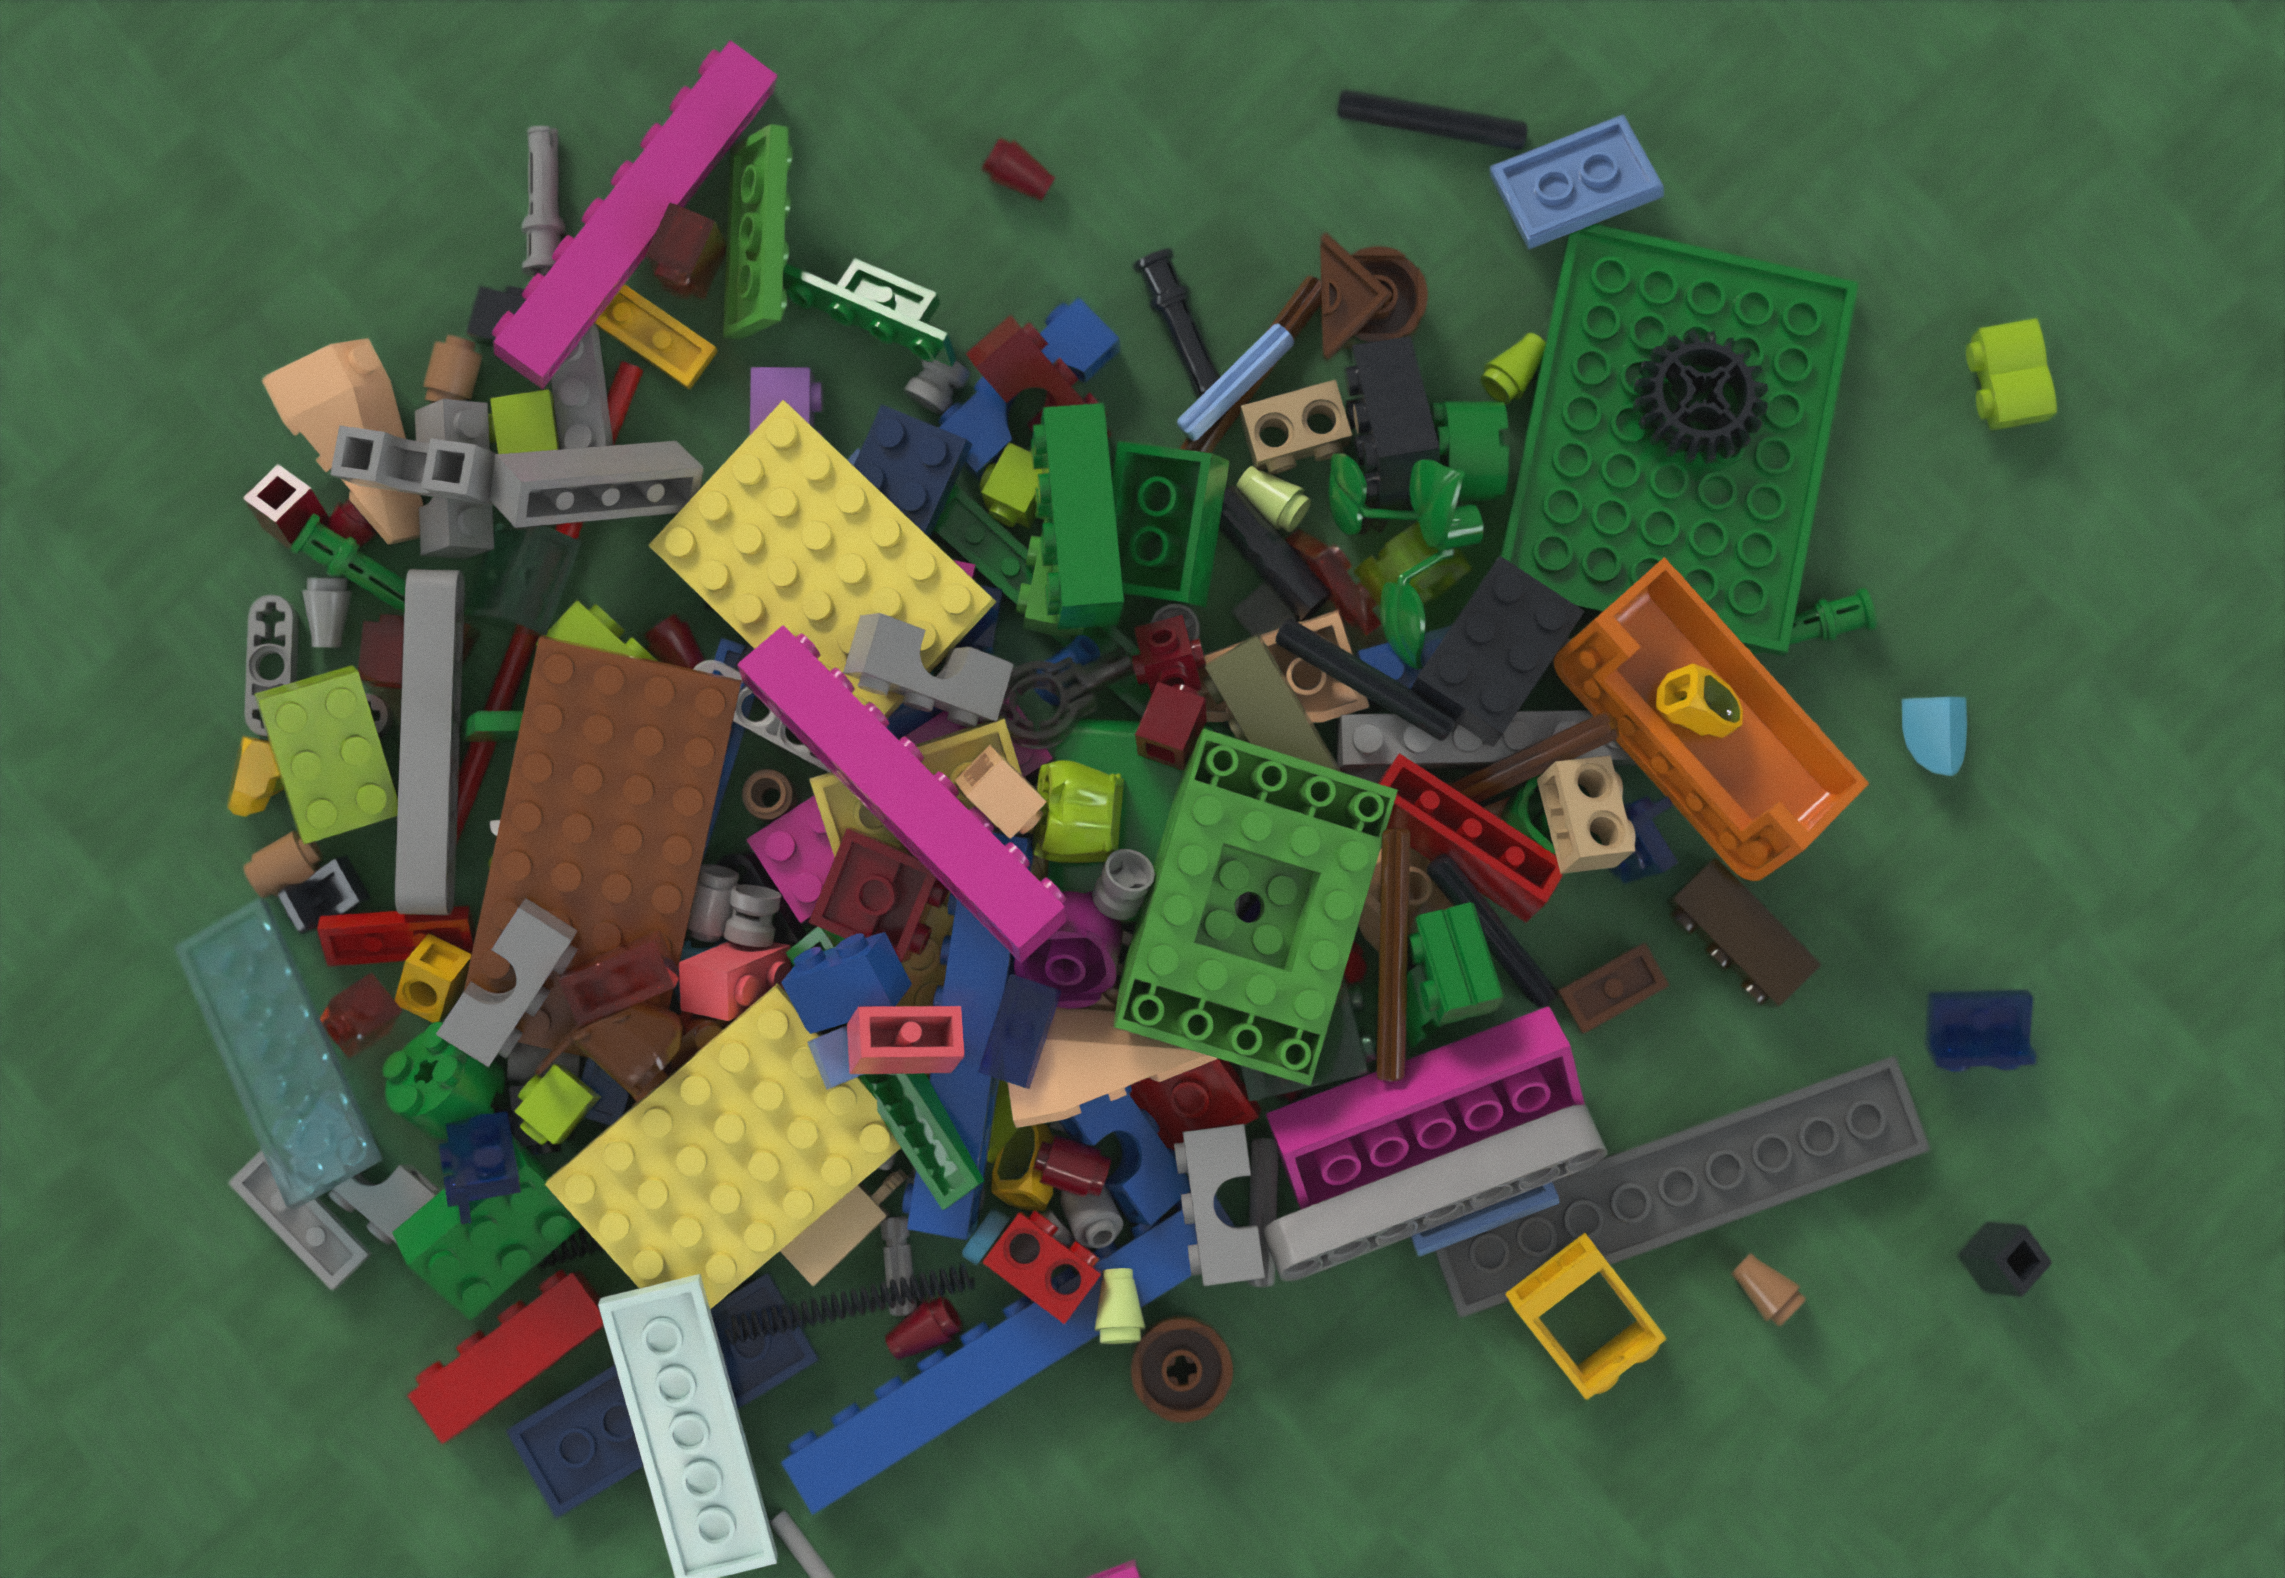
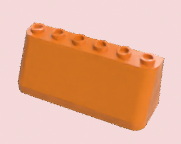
M1665 557L1559 650L1554 657L1555 671L1562 682L1593 716L1602 712H1608L1612 717H1615L1620 733L1616 742L1737 875L1746 880L1759 881L1803 852L1869 784L1853 763L1843 755L1820 727L1787 693L1785 688L1775 680L1752 652L1719 618L1717 613L1707 605ZM1692 663L1710 669L1729 684L1739 698L1743 709L1742 726L1730 735L1719 738L1708 734L1700 736L1696 732L1683 728L1679 724L1671 723L1664 718L1656 709L1657 688L1669 672Z

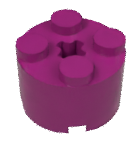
M1062 891L1066 898V901L1063 903L1066 912V923L1022 963L1015 958L1014 970L1022 988L1029 994L1032 988L1037 993L1045 996L1044 1003L1051 1006L1076 1009L1093 1005L1101 1000L1102 993L1109 987L1111 990L1115 984L1123 939V928L1120 920L1107 917L1098 910L1093 902V891L1086 893Z

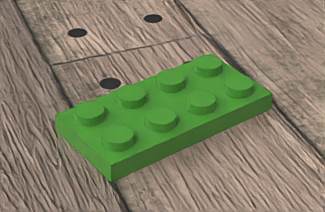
M769 124L730 148L723 322L724 338L742 340L780 322L786 309L787 294L782 285L783 268L788 260L789 246L787 241L784 240L785 220L789 215L791 206L790 195L786 192V180L793 155L792 147L788 144L789 127Z

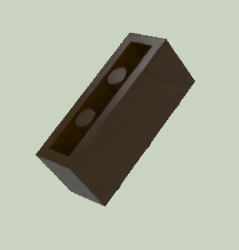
M1716 857L1707 860L1665 901L1673 909L1669 914L1671 920L1687 935L1690 936L1695 932L1708 945L1704 950L1708 958L1723 971L1730 967L1743 981L1739 986L1741 991L1759 1007L1764 1004L1769 1008L1780 1007L1822 965Z

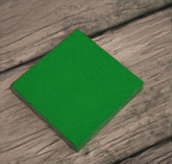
M477 711L460 725L461 742H517L523 711Z

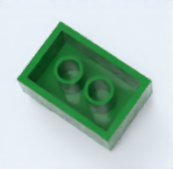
M1118 441L1112 486L1123 595L1206 607L1230 460L1212 453Z
M509 1133L395 1229L392 1234L406 1265L471 1321L582 1225L545 1185L553 1173Z

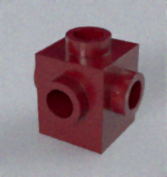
M1183 615L1134 627L1140 654L1131 656L1139 685L1148 683L1151 694H1153L1157 682L1169 686L1182 684L1196 691L1202 690L1198 670L1205 668L1206 661L1200 639L1189 640Z

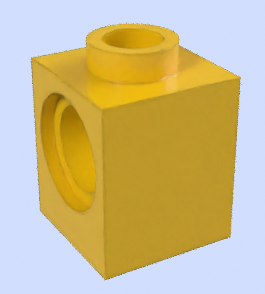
M428 933L405 961L393 1004L432 1023L441 1022L462 995L472 954Z

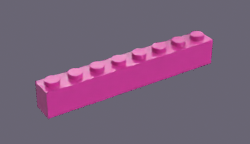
M731 40L721 52L713 49L699 67L698 73L702 76L692 89L685 85L678 92L670 104L669 110L673 113L663 126L656 122L649 129L640 143V147L644 150L636 161L632 163L626 160L619 167L611 180V184L615 186L604 201L597 197L590 204L581 219L585 226L575 238L567 235L560 242L552 255V259L556 263L545 276L537 273L531 279L522 293V297L526 299L515 315L507 311L493 329L492 335L496 337L493 342L494 355L542 390L774 93L778 75Z
M782 625L737 664L743 683L960 903L1022 963L1066 923V912L1063 905L1066 898L1063 893L1048 878H1044L1040 882L1027 869L1030 862L1023 852L1012 842H1008L1004 846L991 833L995 828L987 816L975 806L968 810L956 798L959 795V791L951 780L940 771L933 775L921 763L924 757L915 744L905 736L898 740L886 728L889 725V721L872 702L863 705L852 694L855 688L850 680L836 667L829 671L818 660L821 656L818 649L804 634L800 633L795 637Z

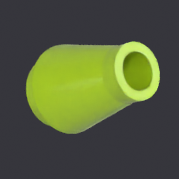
M1527 333L1521 341L1484 366V374L1480 377V383L1487 394L1497 402H1504L1505 405L1509 404L1513 399H1520L1541 364L1546 342L1534 333Z

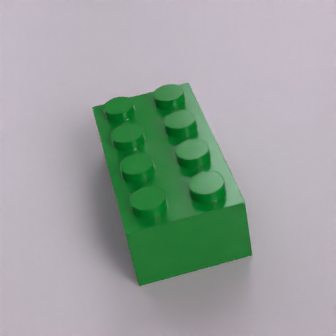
M1104 403L1043 407L1041 424L1033 425L1031 458L1033 469H1042V474L1037 475L1038 488H1035L1037 517H1047V523H1042V536H1040L1042 566H1051L1052 573H1047V585H1045L1047 615H1056L1057 630L1117 625L1124 603Z

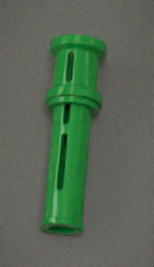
M313 513L289 550L294 554L304 553L326 567L327 575L337 578L343 575L378 599L405 614V598L371 576L405 596L406 580L358 550L360 545L351 536L344 539L321 524L320 517ZM350 562L353 563L354 565L358 566V567L361 568L362 570H360V569H358L357 567L353 566L352 564H350Z
M1865 587L1855 590V595L1827 602L1824 598L1818 599L1815 603L1811 604L1810 610L1795 613L1789 645L1818 637L1821 641L1831 642L1836 640L1838 634L1860 628H1865L1867 631L1875 630L1877 628V617L1868 590ZM1750 650L1753 655L1763 653V652H1758V651Z

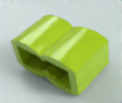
M2034 318L1979 328L1971 337V343L1966 345V359L1969 370L1977 372L1981 383V390L1976 392V407L1980 418L1987 419L1991 431L2049 421L2057 413V403L2052 377L2047 366L2045 343L2038 319Z

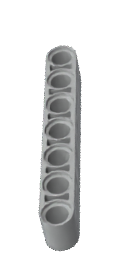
M410 569L406 578L395 904L399 914L450 915L454 906L465 584L461 570Z
M1573 1105L1281 1217L1267 1225L1263 1230V1235L1280 1278L1283 1281H1294L1587 1169L1600 1162L1607 1155V1149L1586 1105Z

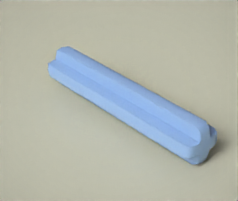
M1278 323L1274 324L1178 418L1177 424L1182 433L1192 441L1198 440L1293 346L1294 338L1289 331Z

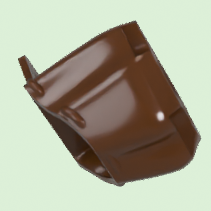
M641 997L614 1005L580 1020L538 1064L535 1073L539 1076L574 1041L613 1080L635 1098L664 1069L681 1048L683 1020L675 1012Z

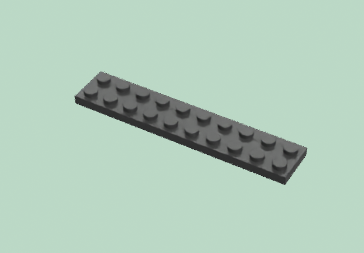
M1896 1055L1889 1056L1607 1156L1587 1169L1553 1181L1552 1183L1559 1196V1204L1434 1252L1457 1316L1462 1318L1509 1301L1505 1295L1507 1291L1583 1233L1588 1235L1611 1265L1928 1152L1931 1149Z

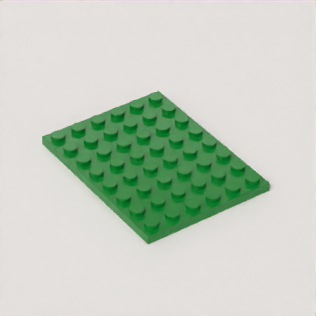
M1593 224L1568 234L1500 556L1584 610V613L1597 616L1665 557L1749 650L1784 657L1789 649L1859 282L1599 224ZM1693 330L1696 331L1701 342H1704L1708 332L1715 331L1717 336L1716 344L1722 346L1728 338L1734 337L1735 345L1732 351L1738 355L1741 351L1750 349L1751 356L1745 364L1747 367L1762 365V373L1754 381L1768 384L1767 393L1759 398L1768 403L1766 413L1763 416H1758L1762 422L1760 430L1756 434L1749 433L1751 441L1744 449L1734 445L1735 452L1732 457L1724 459L1717 452L1714 461L1707 465L1703 461L1700 452L1697 453L1692 463L1687 464L1684 460L1685 450L1678 448L1672 457H1667L1666 448L1669 443L1664 439L1659 444L1651 445L1650 438L1655 429L1654 427L1639 429L1638 423L1646 413L1637 412L1633 409L1635 399L1641 396L1634 392L1633 385L1637 379L1643 378L1639 372L1644 361H1652L1650 354L1656 346L1667 349L1666 343L1674 335L1684 343L1688 332ZM1691 365L1699 372L1709 373L1714 371V369L1707 366ZM1664 377V400L1672 413L1678 406V399L1671 390L1673 385ZM1728 382L1723 387V396L1731 405L1728 410L1736 417L1737 399L1731 384ZM1711 387L1705 393L1699 391L1696 396L1694 393L1687 408L1696 401L1702 403L1704 399L1707 401L1708 395L1714 387ZM1697 421L1685 424L1698 430H1710L1706 425Z

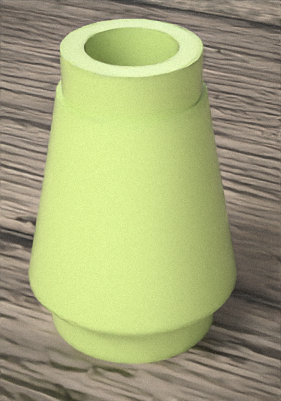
M1250 466L1243 473L1236 486L1275 529L1282 527L1288 532L1293 531L1303 520L1311 505V499L1304 495V488L1258 470L1253 466Z
M1117 1268L1102 1270L1103 1280L1101 1281L1094 1329L1095 1331H1100V1343L1126 1344L1141 1342L1140 1330L1145 1329L1135 1280L1133 1279V1269Z

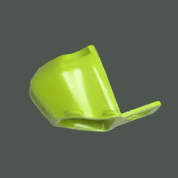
M1060 760L1041 765L1037 791L1046 800V803L1040 808L1043 816L1034 826L1033 855L1045 860L1061 863L1106 862L1107 858L1118 850L1124 779L1121 778V774H1106L1069 760Z

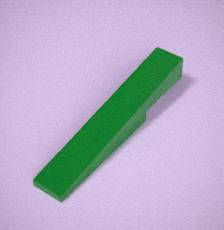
M817 927L789 949L786 954L795 966L794 959L804 951L814 947H821L823 951L832 949L845 938ZM847 1023L835 1026V1029L847 1026ZM925 1073L864 1074L859 1076V1079L877 1100V1112L942 1210L949 1208L984 1182L981 1173Z

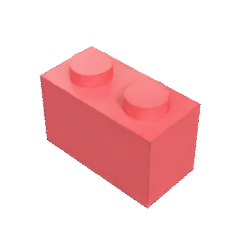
M728 941L680 961L681 1011L730 1021L739 1017L777 983L785 991L781 981L792 969L791 961L786 954L790 949V945L774 942L772 946L752 947Z
M961 1006L858 1007L847 1023L849 1074L952 1073L965 1057Z

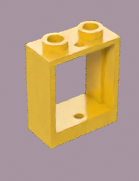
M1583 1233L1505 1293L1515 1311L1586 1401L1594 1394H1601L1611 1389L1618 1381L1619 1375L1635 1363H1643L1650 1359L1658 1351L1659 1345L1667 1340L1651 1316L1586 1233ZM1599 1271L1636 1318V1321L1577 1365L1544 1324L1540 1316Z

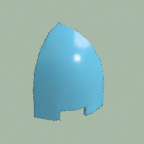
M1966 697L1902 699V729L1906 747L1916 762L1932 773L1953 776L1958 773L1963 763L1967 741Z

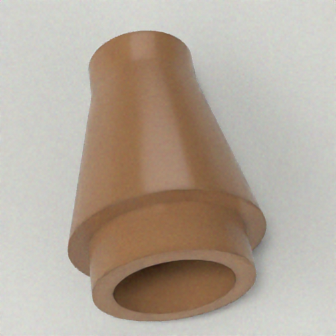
M1752 1253L1731 1273L1764 1320L1767 1322L1771 1319L1778 1327L1782 1326L1807 1299L1798 1291L1801 1287L1799 1284L1758 1260Z

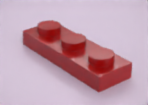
M470 906L453 907L450 915L399 914L397 911L320 916L317 927L327 967L406 961L428 933L472 954L476 937Z

